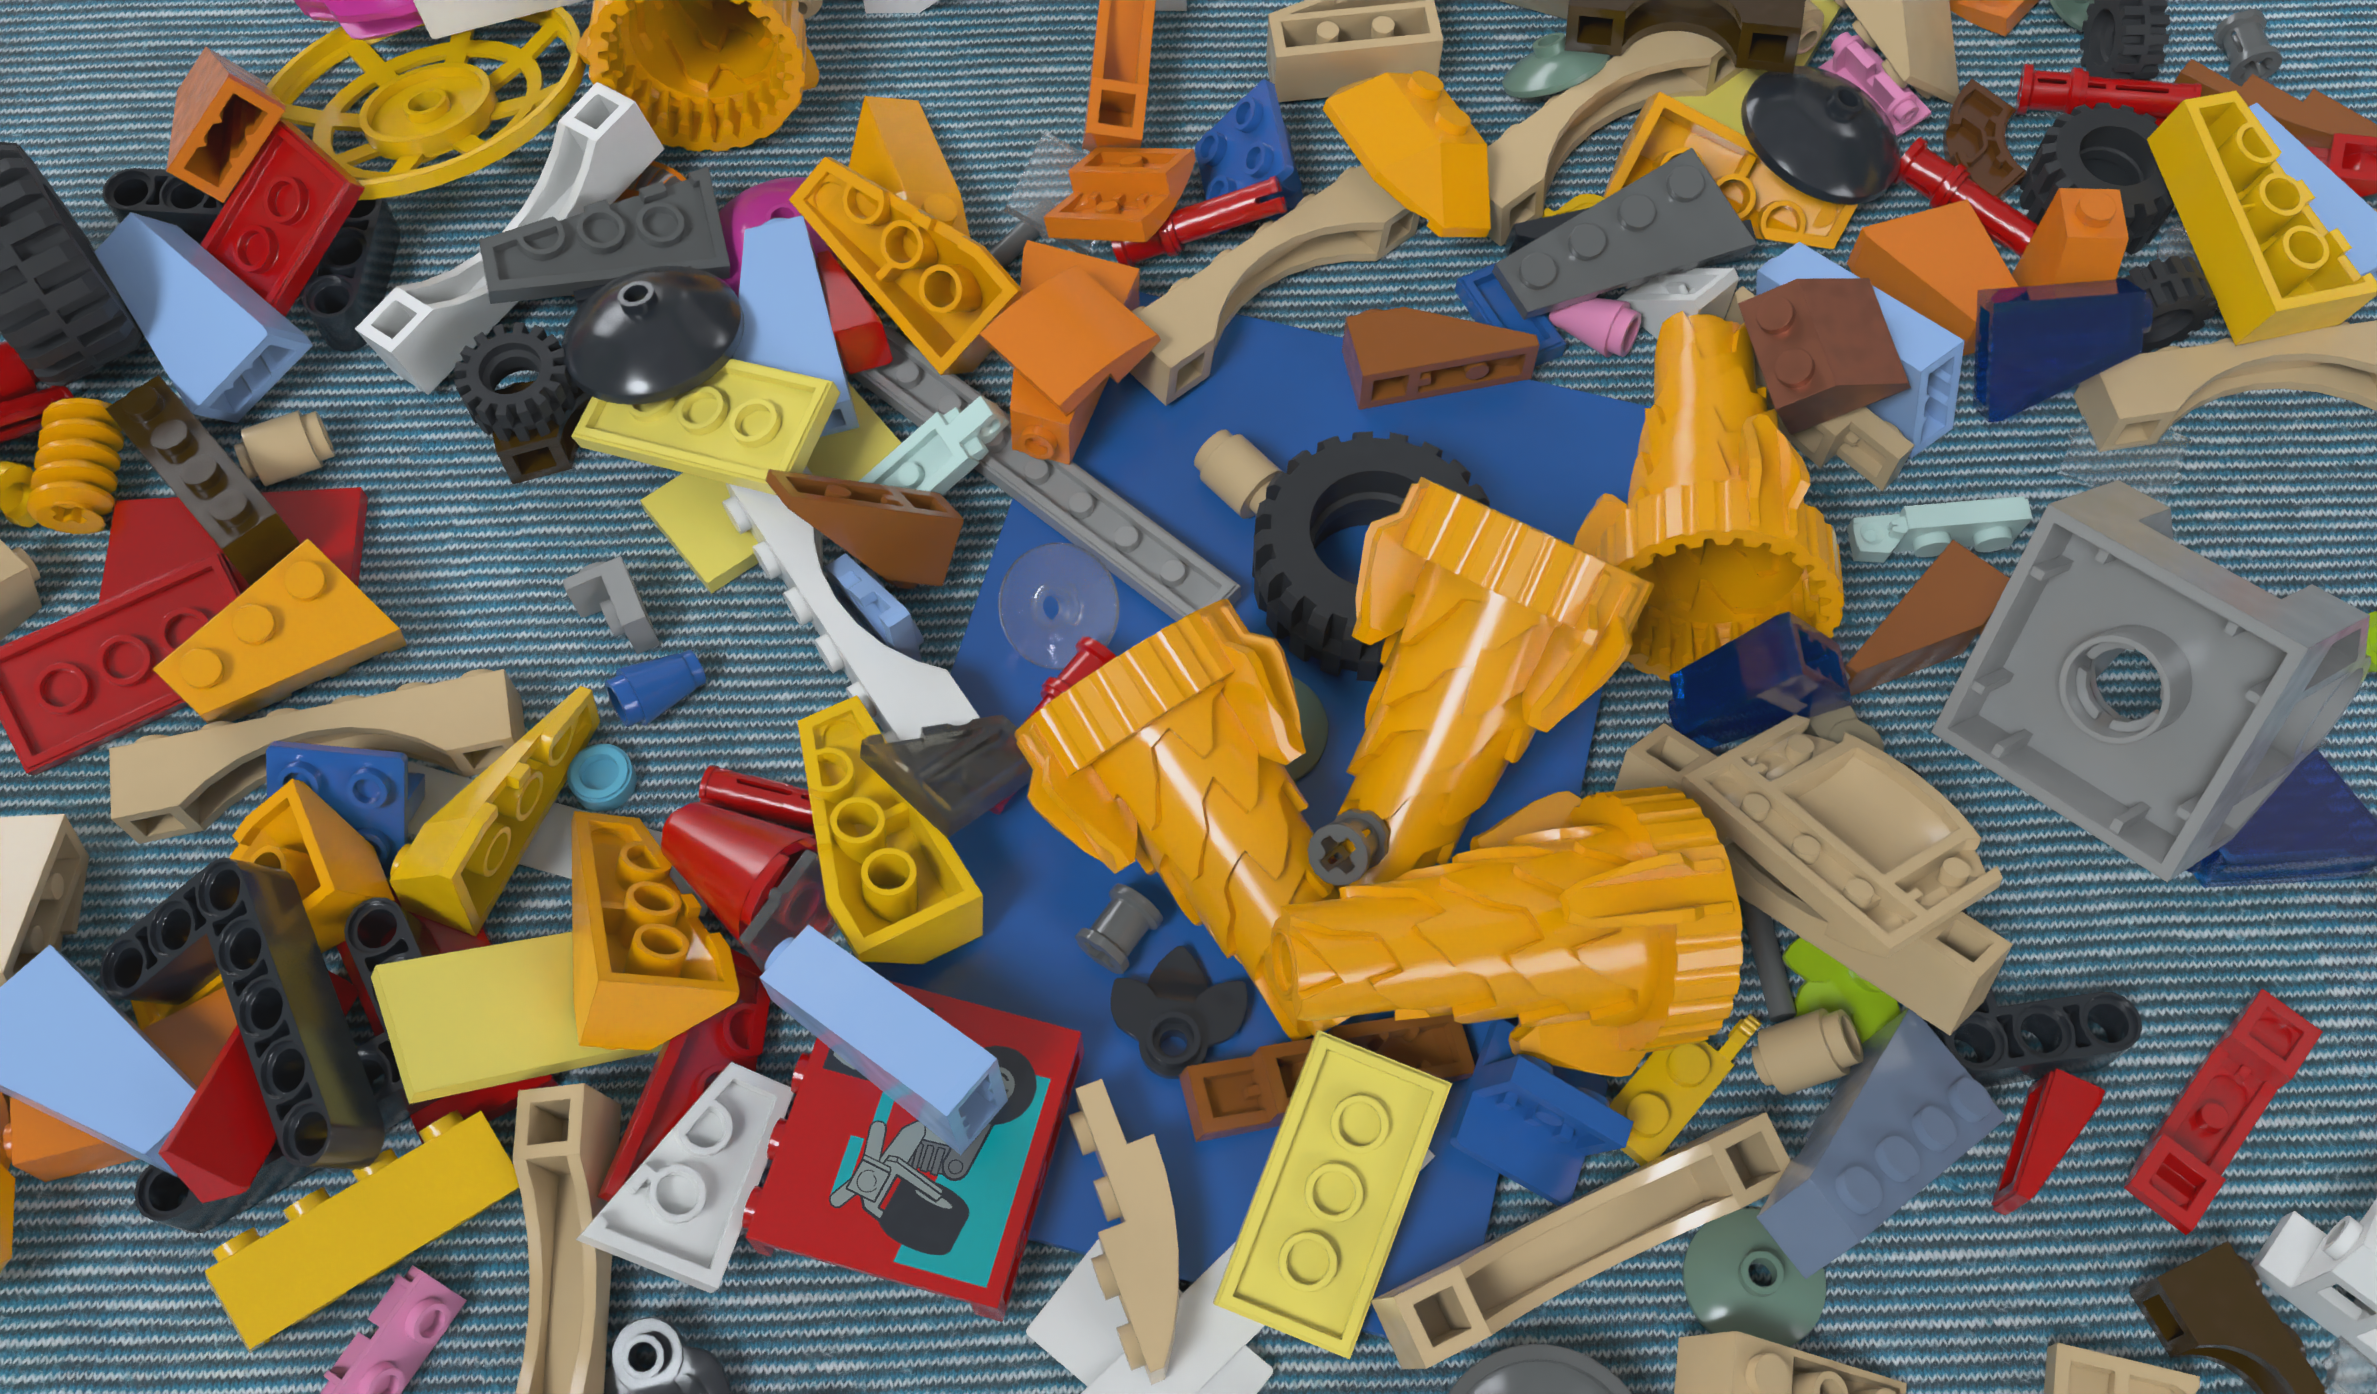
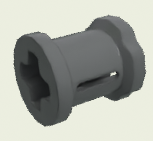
M2250 9L2232 14L2217 25L2213 36L2216 45L2226 51L2231 63L2228 67V75L2230 80L2237 85L2242 86L2251 74L2264 80L2275 73L2282 64L2280 51L2277 47L2270 45L2264 32L2267 20L2259 10Z
M1355 808L1349 809L1338 815L1333 822L1318 829L1312 836L1308 847L1309 863L1315 874L1323 881L1336 886L1349 885L1360 879L1368 869L1378 865L1387 855L1389 830L1384 821L1374 812L1369 810L1361 811ZM1366 828L1371 832L1367 837L1362 833ZM1347 839L1352 841L1356 848L1351 854L1343 846ZM1334 855L1337 861L1334 864H1330L1328 859Z
M1117 883L1109 891L1111 899L1109 904L1089 929L1081 928L1078 931L1075 939L1078 946L1095 962L1113 973L1123 974L1129 967L1127 959L1129 954L1148 929L1155 930L1163 922V916L1153 903L1142 894L1124 884Z

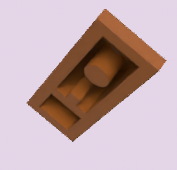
M1400 307L1388 310L1370 309L1358 315L1345 317L1342 354L1358 409L1361 410L1529 380L1532 378L1540 344L1537 336L1534 334L1408 307Z
M773 469L768 470L765 481L789 510L878 573L886 582L905 589H914L918 584L943 586L964 519L940 493Z
M1952 540L1846 664L1845 670L1849 674L1850 679L1841 690L1845 698L1963 654L1978 635L1981 636L2010 578L1955 540Z

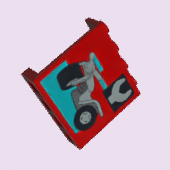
M889 981L997 1058L1008 1101L964 1153L960 1155L817 1038L812 1053L803 1052L796 1064L791 1082V1091L797 1095L788 1120L780 1118L771 1133L767 1158L773 1162L764 1187L755 1186L747 1200L742 1219L743 1228L748 1229L745 1238L759 1254L772 1257L774 1248L967 1302L971 1304L975 1315L1003 1322L1084 1056L1082 1032Z

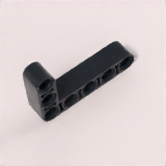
M130 168L112 175L103 186L102 196L119 223L132 212L177 225L200 245L234 188L223 203L164 169ZM385 198L358 200L306 283L303 304L326 344L337 351H355L367 344L355 328L384 300L400 242L401 230Z
M1903 763L1909 769H1911L1916 774L1922 777V775L1912 766ZM1966 909L1962 910L1963 913L1968 915ZM1990 988L1984 1002L1950 1036L1924 1020L1972 1078L1983 1087L2041 1079L2056 1068L2069 1074L2099 1070L2108 1066L2130 1049L2139 1040L2142 1031L2141 1016L2136 1007L2124 996L2114 992H2094L1998 1007L1992 988ZM2088 1021L2097 1023L2104 1029L2108 1036V1043L2099 1040L2092 1034L2088 1027ZM2021 1030L2028 1031L2039 1039L2043 1046V1053L2031 1049L2025 1043ZM1954 1040H1961L1969 1044L1977 1055L1978 1063L1965 1060L1957 1052Z
M219 858L211 862L108 947L100 967V980L105 993L117 999L180 1005L221 974L281 1151L286 1160L295 1167L361 1170L370 1166L379 1156L384 1145L385 1128L383 1118L293 877L290 873L280 868L230 858Z
M374 897L363 901L352 910L346 920L344 934L347 946L385 1031L358 1046L357 1051L370 1086L376 1078L384 1074L383 1085L374 1097L383 1118L384 1128L387 1130L441 1098L409 1104L371 975L376 965L438 955L440 952L431 932L422 921L396 902L388 898ZM397 927L392 940L381 947L385 934L392 928ZM277 1139L250 1188L242 1194L201 1203L189 1189L187 1198L178 1207L179 1195L187 1185L179 1176L176 1177L153 1165H149L137 1180L134 1192L135 1203L140 1213L152 1221L187 1233H202L213 1229L318 1168L295 1167L289 1163L282 1153Z

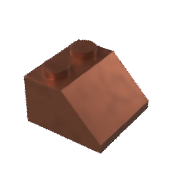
M1869 278L1795 279L1738 303L1775 410L1791 435L1911 388Z

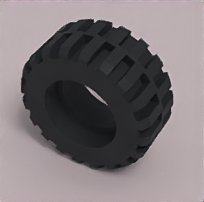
M0 142V332L8 344L19 354L26 366L32 369L42 382L49 386H67L138 349L144 334L94 253L95 250L90 241L78 226L63 201L58 197L51 184L42 175L37 165L17 143Z
M1373 431L1354 432L1350 441L1341 442L1338 436H1334L1318 442L1317 453L1312 455L1308 450L1301 451L1288 461L1287 473L1282 471L1275 474L1266 488V500L1259 503L1255 518L1252 577L1255 578L1254 595L1258 608L1267 612L1266 624L1276 638L1284 639L1287 636L1290 637L1289 651L1303 662L1308 661L1311 656L1321 660L1320 671L1337 677L1341 669L1357 672L1356 681L1375 682L1377 673H1381L1384 667L1380 659L1386 638L1368 645L1351 636L1357 620L1355 601L1357 585L1340 578L1329 570L1315 552L1316 547L1327 537L1342 529L1370 525L1373 521L1399 512L1411 484L1418 483L1421 477L1488 507L1490 506V500L1480 485L1476 483L1469 486L1471 473L1459 461L1453 459L1448 464L1441 459L1443 450L1425 441L1422 447L1408 443L1409 436L1390 432L1389 439L1373 438Z

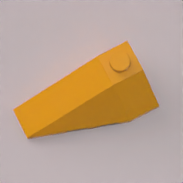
M1660 91L1648 97L1619 152L1603 198L1606 199L1690 148H1693L1741 221L1751 220L1756 239L1789 244L1801 242L1809 247L1833 250L1858 204L1844 205L1826 202L1795 189L1765 165L1752 148L1746 136Z
M865 96L848 167L970 237L961 193L919 101ZM837 256L838 263L849 278L857 279Z
M824 157L790 197L789 201L940 375L973 372L993 350L987 345L980 333L1001 313L1021 298L1023 293L1021 287L982 244L832 157Z
M291 779L246 816L232 835L239 844L230 855V859L280 868L291 874L297 885L321 953L345 941L344 929L346 920L352 910L360 903L374 897L388 898L395 902L374 846L303 781ZM220 974L189 1000L180 1005L130 1001L139 1028L142 1030L225 986Z
M574 811L571 820L573 1003L579 1046L601 1047L609 1050L631 1049L650 1051L736 1003L740 991L730 946L720 932L710 934L699 919L702 906L692 893L682 894L669 876L672 864L663 855L660 846L640 818Z

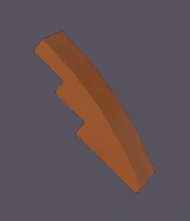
M2190 59L2174 81V83H2200L2202 86L2201 97L2237 91L2248 107L2258 103L2304 146L2329 149L2334 133L2377 137L2376 123L2315 89L2302 102L2254 74H2251L2241 87L2193 59Z
M1453 1014L1395 1021V1017L1335 1026L1327 1032V1034L1450 1083L1472 1077L1475 1069L1461 1023L1454 1021ZM1313 1038L1261 1046L1249 1057L1187 1066L1179 1075L1195 1141L1201 1142L1280 1126Z

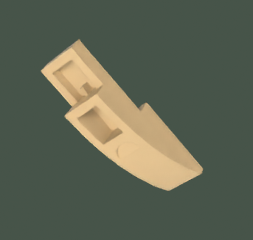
M1743 286L1739 288L1733 296L1725 321H1733L1739 324L1745 323L1738 303L1755 297V295ZM1754 351L1756 385L1766 387L1768 410L1775 409ZM1865 406L1793 435L1789 433L1777 413L1779 430L1819 468L1824 466L1836 454L1881 491L1898 477L1915 446L1903 436L1896 426L1883 421Z
M1100 1079L1075 1089L1080 1111L1068 1115L1082 1155L1095 1152L1104 1177L1094 1180L1093 1184L1107 1222L1119 1217L1122 1222L1098 1232L1103 1254L1091 1258V1262L1105 1300L1119 1296L1128 1320L1127 1324L1117 1327L1116 1330L1130 1369L1132 1371L1145 1366L1152 1385L1165 1380L1175 1339L1179 1306V1249L1175 1210L1166 1169L1154 1134L1128 1144L1126 1143L1103 1080Z

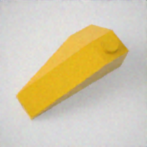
M579 686L424 823L412 844L407 843L399 850L392 863L391 879L389 881L405 910L475 937L477 936L564 786L571 761L580 751L585 749L600 723L591 689Z
M858 695L798 720L826 905L856 958L863 962L925 964L983 936V894Z

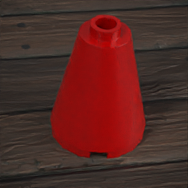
M702 802L689 803L674 811L667 818L662 829L661 850L663 855L749 954L762 962H766L771 952L786 938L793 937L795 939L808 924L818 932H821L832 917L826 905L816 836Z

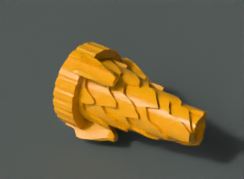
M594 0L590 25L584 31L576 47V53L580 55L582 62L590 65L589 79L592 84L599 82L635 101L661 144L670 147H684L688 151H728L732 147L742 148L753 144L756 139L766 138L783 125L784 120L799 107L802 102V92L815 88L819 81V70L815 58L807 46L806 24L803 14L798 10L799 3L797 0Z
M1683 311L1672 315L1662 323L1654 358V405L1651 408H1645V422L1640 435L1637 458L1631 475L1628 505L1613 494L1604 493L1596 500L1595 506L1586 516L1573 543V546L1655 584L1629 636L1632 647L1624 662H1630L1634 665L1635 669L1645 674H1654L1662 680L1674 683L1680 681L1695 686H1706L1709 684L1730 686L1737 685L1739 682H1755L1767 679L1799 665L1817 654V649L1820 646L1826 645L1834 636L1833 630L1840 625L1843 617L1844 593L1840 550L1837 544L1836 533L1831 524L1825 523L1824 515L1816 507L1808 506L1804 502V496L1810 486V474L1802 457L1779 431L1777 412L1775 409L1768 410L1766 387L1756 385L1754 348L1745 323L1739 324L1733 321H1725L1720 317L1709 314H1697L1687 317Z
M1421 477L1418 483L1411 484L1399 512L1371 522L1364 539L1355 598L1357 620L1351 636L1368 645L1386 638L1380 659L1384 667L1367 703L1365 712L1366 730L1346 770L1347 773L1355 776V779L1338 815L1354 808L1361 811L1369 810L1378 815L1389 830L1388 853L1378 865L1368 869L1357 881L1349 885H1335L1337 890L1340 892L1339 888L1345 886L1389 882L1411 870L1432 867L1436 863L1440 865L1448 864L1472 813L1487 802L1505 772L1508 763L1519 761L1531 743L1537 729L1546 733L1551 730L1560 720L1605 684L1624 662L1632 647L1629 636L1655 584L1424 477ZM1367 828L1362 831L1365 837L1371 833ZM1349 839L1343 843L1346 851L1350 854L1356 849L1353 842ZM1334 855L1329 858L1330 864H1334L1337 861Z
M1221 599L1170 624L1112 659L1053 699L1015 731L1016 744L1033 769L1027 799L1034 810L1081 850L1103 862L1113 873L1116 874L1135 862V858L1147 874L1152 875L1158 872L1187 918L1194 925L1200 926L1204 924L1227 959L1234 956L1243 965L1282 1029L1292 1041L1304 1040L1310 1035L1314 1036L1316 1030L1324 1032L1351 1017L1317 1021L1296 1020L1292 1001H1284L1279 996L1273 981L1269 980L1267 975L1264 950L1271 945L1272 928L1275 920L1281 917V906L1341 899L1335 885L1323 881L1315 874L1309 863L1308 847L1314 832L1301 811L1308 808V803L1284 767V765L1289 764L1306 753L1301 734L1300 713L1293 678L1284 651L1275 638L1249 632L1228 599Z
M1667 786L1597 792L1583 799L1570 791L1556 792L1533 801L1502 819L1489 830L1473 837L1470 842V851L1456 854L1452 857L1453 863L1411 870L1389 882L1339 888L1341 899L1281 906V917L1275 920L1272 928L1271 945L1264 950L1268 979L1273 981L1279 996L1284 1001H1292L1296 1020L1317 1021L1394 1010L1395 1021L1453 1014L1455 1022L1471 1024L1518 1017L1519 1024L1510 1032L1508 1039L1514 1055H1530L1553 1066L1593 1074L1622 1077L1631 1075L1647 1052L1674 1049L1679 1045L1700 1043L1708 1040L1710 1035H1716L1722 1028L1723 1020L1729 1018L1733 1009V999L1738 994L1740 985L1739 971L1743 963V944L1741 941L1743 926L1730 862L1723 844L1717 838L1716 829L1710 819L1705 818L1701 807L1693 799H1687L1684 792L1676 788L1668 789Z

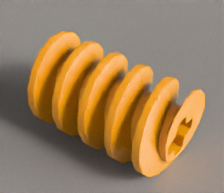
M69 398L51 403L43 411L41 422L43 429L39 433V450L36 452L34 462L36 470L32 473L30 486L32 492L29 494L27 502L29 514L42 526L71 534H92L104 530L106 523L101 516L112 512L115 499L110 493L117 488L118 478L114 472L119 470L121 464V457L117 452L123 449L125 438L121 433L122 429L106 410L107 407L112 405L111 403L89 398Z

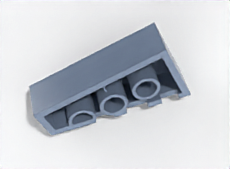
M1909 1008L1861 1044L1864 1056L1863 1062L1853 1065L1850 1073L1840 1078L1831 1093L1833 1099L1824 1114L1814 1121L1807 1132L1806 1137L1808 1140L1800 1154L1790 1161L1757 1216L1760 1223L1805 1279L1862 1241L2007 1119L1991 1100L1987 1090L1972 1078L1927 1023Z

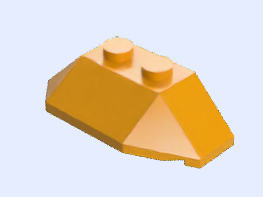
M1420 70L1414 71L1412 74L1386 72L1342 86L1326 100L1322 110L1371 178L1406 209L1428 219L1429 221L1426 226L1438 237H1487L1491 229L1487 143L1471 124L1470 117L1456 105L1446 92L1443 82L1438 77Z

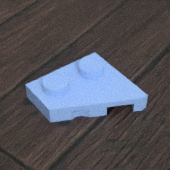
M846 553L826 565V573L836 599L856 623L884 645L916 661L922 662L919 645L924 643V639L920 630L912 620L909 611L884 588L876 574L868 567L866 569L861 568Z

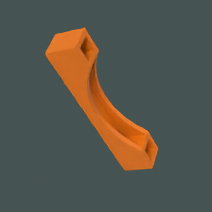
M1099 0L1081 154L1088 155L1097 147H1141L1149 86L1156 0Z

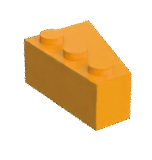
M307 538L155 666L153 670L208 724L219 721L232 722L290 697L292 692L328 676L330 678L336 677L349 671L351 666L386 651L389 654L407 646L401 629Z

